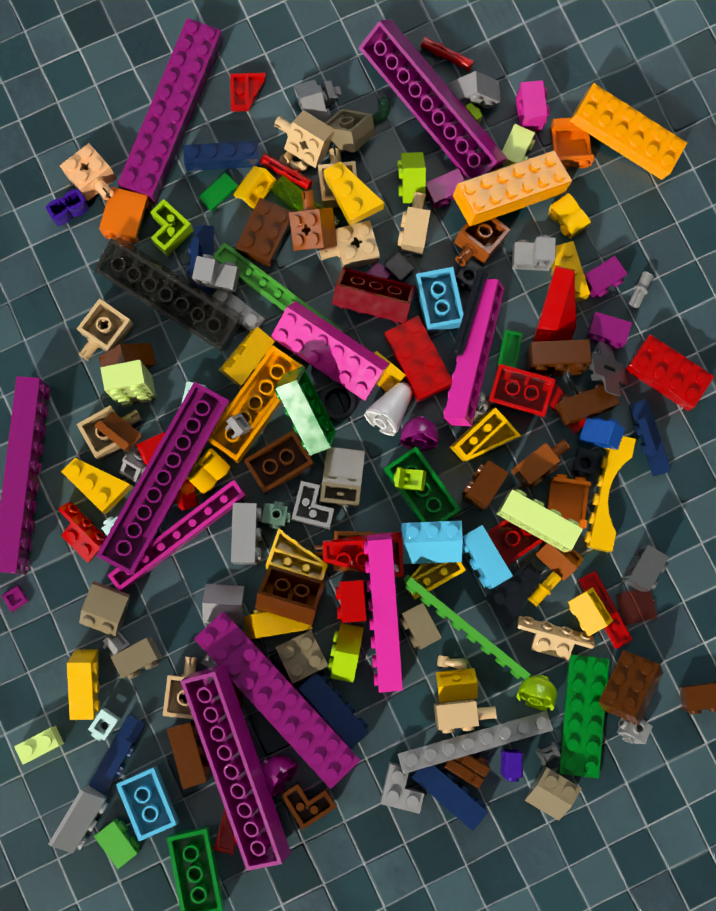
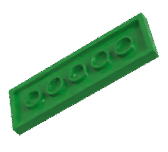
M570 655L559 774L599 778L605 715L599 700L607 685L609 659Z

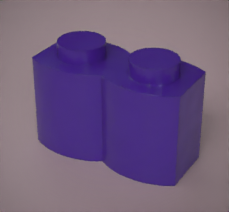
M79 189L67 192L63 198L55 199L45 207L57 226L64 225L71 221L73 217L81 216L89 210V206Z
M501 749L500 774L507 781L518 782L519 778H523V752L520 750Z

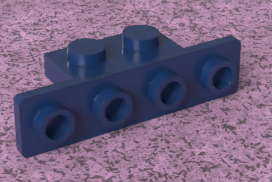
M195 226V238H191V244H188V255H191V259L187 263V273L191 277L193 276L197 256L203 257V254L213 256L214 226ZM193 280V299H210L212 297V288L200 286Z
M646 399L630 404L629 407L635 422L634 430L637 437H640V448L642 454L646 456L652 476L670 472L671 468L649 401Z
M132 715L127 716L89 784L90 787L103 794L108 793L117 776L120 777L124 771V762L127 758L130 759L134 753L135 747L133 746L145 726L144 722Z

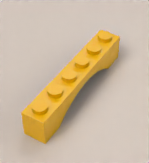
M622 436L623 438L618 450L604 448L606 449V455L602 457L600 467L603 468L602 474L598 476L596 486H599L598 493L594 494L592 501L595 507L594 511L590 513L588 520L591 526L590 530L586 531L584 542H587V548L604 552L613 551L616 531L609 515V490L619 469L633 456L636 439Z

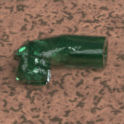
M386 97L379 99V111L372 115L375 124L390 114L391 102Z

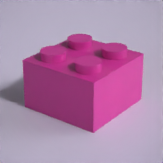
M543 80L521 82L516 95L519 126L533 132L542 131L544 124L547 123V116L550 115L549 105H546L545 100L547 99V87H544Z

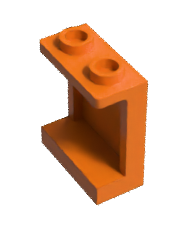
M571 118L553 119L550 126L552 149L556 152L564 168H587L591 166L594 161V155L591 153L589 134L570 122Z
M111 187L114 195L112 198L110 195L108 196L110 199L107 200L99 230L105 238L112 240L118 238L127 244L138 243V233L145 209L149 208L150 200L147 195Z
M556 474V477L550 479L547 509H555L562 514L561 517L564 519H573L580 524L579 527L582 529L587 528V520L585 518L591 482L586 481L584 477H575L574 480L567 479V475Z

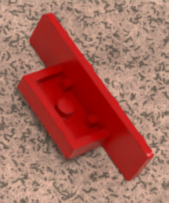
M68 502L58 509L70 522V525L61 536L88 563L97 555L106 537L79 511L77 506Z

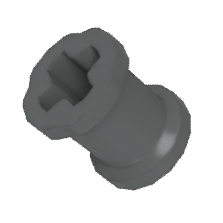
M554 741L551 742V745L541 750L539 748L536 749L537 756L543 766L548 761L561 758Z

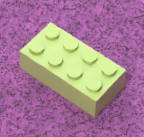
M141 360L100 367L104 390L118 405L127 407L133 405V402L147 403L152 401V398H156L152 375Z
M516 489V491L511 490L507 493L496 513L498 516L564 553L573 549L583 530L579 527L580 524L570 518L568 520L564 519L559 511L546 509L543 507L544 503L537 499L530 500L526 497L527 494L519 489Z

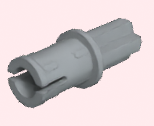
M642 272L638 284L634 286V293L629 301L630 307L639 308L644 296L648 294L647 289L654 278L651 273Z

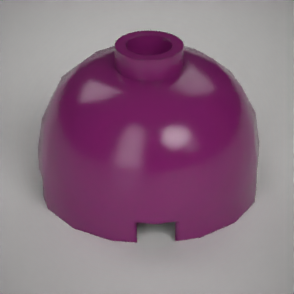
M417 416L407 421L403 426L400 436L401 444L408 449L418 446L422 447L421 451L432 450L438 446V429L426 417Z
M276 755L270 759L266 758L261 763L265 782L271 796L274 797L283 791L286 781L288 779L291 781L298 769L296 763L286 756Z

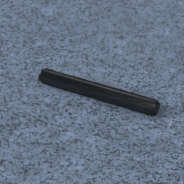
M482 268L476 272L452 352L456 356L464 354L488 272Z

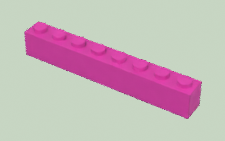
M486 279L464 354L456 358L457 365L452 375L451 389L448 391L447 406L444 408V418L451 425H473L505 290L498 279Z
M232 480L154 539L134 575L116 568L107 576L119 591L124 592L233 509V503H241L247 496L237 483Z
M391 533L367 535V542H363L364 554H368L369 561H365L366 573H370V580H366L367 592H371L372 598L368 599V609L373 611V618H369L370 630H374V637H371V648L376 651V655H372L373 667H377V674H373L374 686H378L379 693L403 691Z

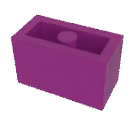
M459 168L426 183L425 193L433 209L437 207L443 208L450 201L455 200L453 194L458 183L465 181Z
M616 256L584 275L591 297L599 296L601 298L609 292V288L612 286L617 288L625 282L623 279L627 276V272Z
M595 312L591 318L586 337L590 338V341L594 343L603 342L615 349H619L627 342L632 322Z

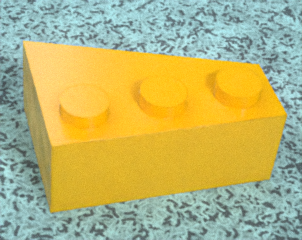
M574 241L555 246V261L551 266V275H553L555 265L573 269L575 272V303L586 300L590 295V291Z
M258 326L254 327L220 367L219 371L235 385L241 386L250 377L251 372L257 368L261 359L268 353L275 341Z
M461 562L424 563L416 569L411 577L425 589L431 591L466 570ZM409 591L413 600L421 597V595L417 592L413 595Z
M253 610L252 615L243 617L245 634L250 639L313 629L311 625L261 610Z
M75 649L67 662L70 720H94L97 712H100V700H98V649Z

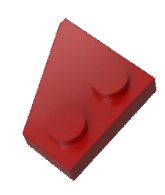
M266 73L230 74L231 112L251 110L266 80Z

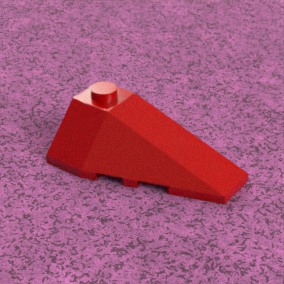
M555 265L534 332V342L572 340L576 329L575 272L573 269Z
M166 432L136 445L146 465H148ZM188 479L175 500L182 511L198 506L194 485Z
M389 532L392 537L395 577H404L401 532ZM367 535L323 541V562L358 569L366 573L365 561H369L368 554H364L363 542H367Z

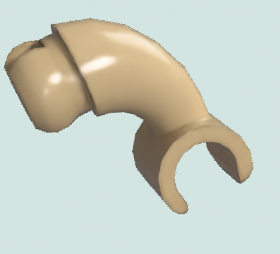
M289 151L279 159L283 164L288 165L294 170L298 169L300 172L305 171L308 167V163L304 159L293 161V154Z
M438 656L437 665L440 667L448 668L450 666L459 670L468 668V661L466 659H449L450 657Z

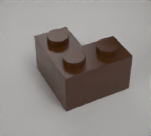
M151 343L119 344L99 357L101 367L141 360L147 370L150 371V368L156 365Z
M298 781L281 793L283 800L302 830L337 807L335 800L326 787L309 798Z

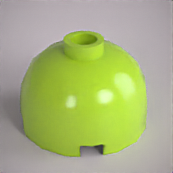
M539 674L522 681L516 697L519 701H521V698L525 700V705L541 711H547V708H550L552 711L557 701V690L548 677Z

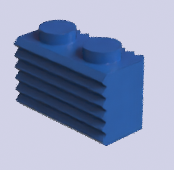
M594 417L593 419L586 418L579 440L589 446L618 450L625 428L619 425L620 422L615 419L605 421L599 417Z

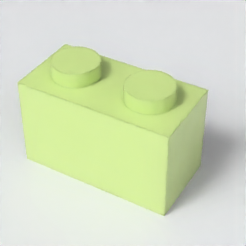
M514 124L502 150L508 158L502 165L507 167L527 160L526 152L527 150H532L536 141L533 139L535 132Z
M54 726L14 747L22 764H26L63 745L64 742L57 727Z

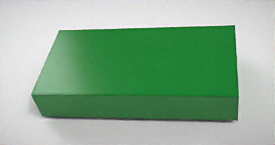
M224 173L198 198L213 212L238 188V185Z
M504 330L497 367H499V364L513 368L517 367L523 333Z

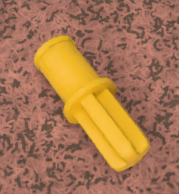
M552 572L542 584H538L539 587L528 597V600L537 607L547 595L551 594V590L561 581V577L557 573Z

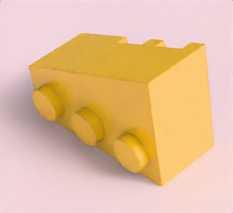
M342 162L323 170L324 179L350 226L384 209V202Z
M495 407L489 409L450 448L461 461H467L521 435Z
M74 458L61 471L105 514L133 488L129 483L77 458Z
M278 528L266 562V569H268L269 565L323 581L328 564Z

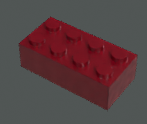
M343 267L335 286L332 305L342 309L355 310L358 313L374 315L377 318L389 319L396 323L406 324L416 286Z

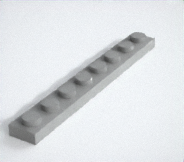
M545 711L405 751L397 755L402 772L406 774L552 731L553 728L548 713Z

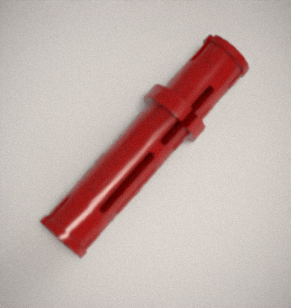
M425 36L420 48L430 51L437 58H444L467 71H470L473 66L474 60L445 47L441 42L439 44Z
M267 153L263 154L260 164L289 179V182L292 184L296 183L307 191L311 188L313 180L301 174L298 169L294 170Z

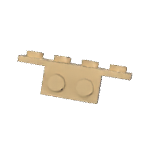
M528 616L518 617V629L535 633L531 644V650L569 660L574 644L591 649L594 648V636H588L586 632H577L568 627L555 626L550 622L537 621Z

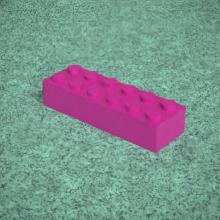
M296 301L287 306L271 335L273 340L364 401L373 393L390 365Z

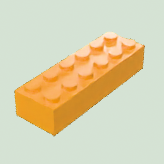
M595 83L585 92L569 120L583 131L661 180L671 173L687 145L686 141Z
M551 151L458 183L453 197L469 226H473L566 192L572 179L556 152Z
M272 346L224 412L208 443L239 464L283 403L282 400L278 399L275 392L282 375L302 367V365L275 346ZM241 413L252 429L246 434L232 438L235 432L232 428L227 431L225 430V427L228 425L226 421L231 416Z

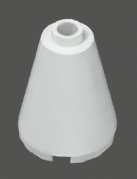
M405 382L397 383L367 408L364 416L373 427L377 425L381 428L379 430L381 433L394 436L400 428L413 395L411 386Z

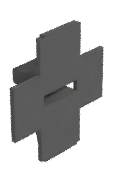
M597 342L599 353H590L592 364L589 366L590 370L594 373L591 375L592 381L603 383L607 393L619 397L621 396L619 383L628 385L625 364L615 360L614 348L603 342Z

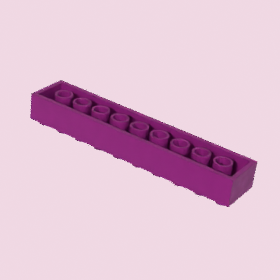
M189 18L186 19L119 178L118 185L120 189L147 195L150 202L156 204L223 43L222 31L220 29Z
M392 19L379 20L359 46V50L457 168H459L467 180L497 170L508 159Z
M16 376L0 504V573L26 575V571L30 568L28 554L32 550V540H30L31 532L35 528L33 513H36L37 502L35 501V496L39 492V482H37V479L42 470L40 456L44 453V445L42 444V438L46 435L44 421L48 417V407L46 405L47 399H50L51 395L49 385L40 378Z
M194 381L96 556L130 575L135 574L229 405L228 399Z
M223 611L194 638L218 666L226 665L233 683L330 789L360 761V758L226 612Z
M223 664L191 673L180 682L246 870L282 864L291 854L271 793L266 785L264 773L227 667Z

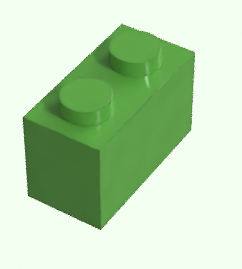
M116 818L94 837L116 868L119 869L141 850L138 848L140 844L137 839L130 837L126 824Z

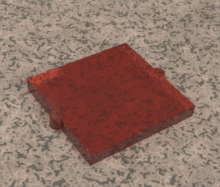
M639 590L616 594L619 604L618 611L621 612L625 626L657 618L654 607L655 601L652 599L650 591L640 592Z

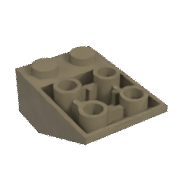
M335 447L327 449L320 504L359 508L365 451Z

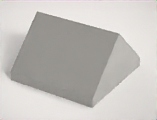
M206 584L202 601L203 623H211L224 611L237 625H242L245 586Z

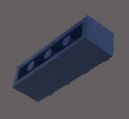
M258 141L183 145L186 171L260 167Z
M315 672L299 687V690L346 744L352 748L369 733L366 729L369 725L362 717L358 719L353 714L356 710L349 702L345 704L340 699L342 694L335 687L331 689L327 684L329 682L328 678L322 672L320 674Z
M440 764L416 770L410 775L412 779L470 830L473 831L487 815L488 812L484 809L487 805L478 797L474 800L469 795L471 791L463 784L459 787L454 782L456 778L448 771L444 774L439 769Z

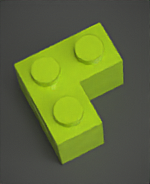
M423 152L401 153V160H397L398 177L402 179V185H398L399 197L402 196L403 203H413L415 192L425 194L426 191Z
M163 199L151 211L153 219L161 226L151 239L154 245L169 257L193 232V228L189 221Z
M341 623L339 631L335 630L333 642H337V644H332L330 656H334V658H330L328 670H332L330 678L354 682L364 627Z

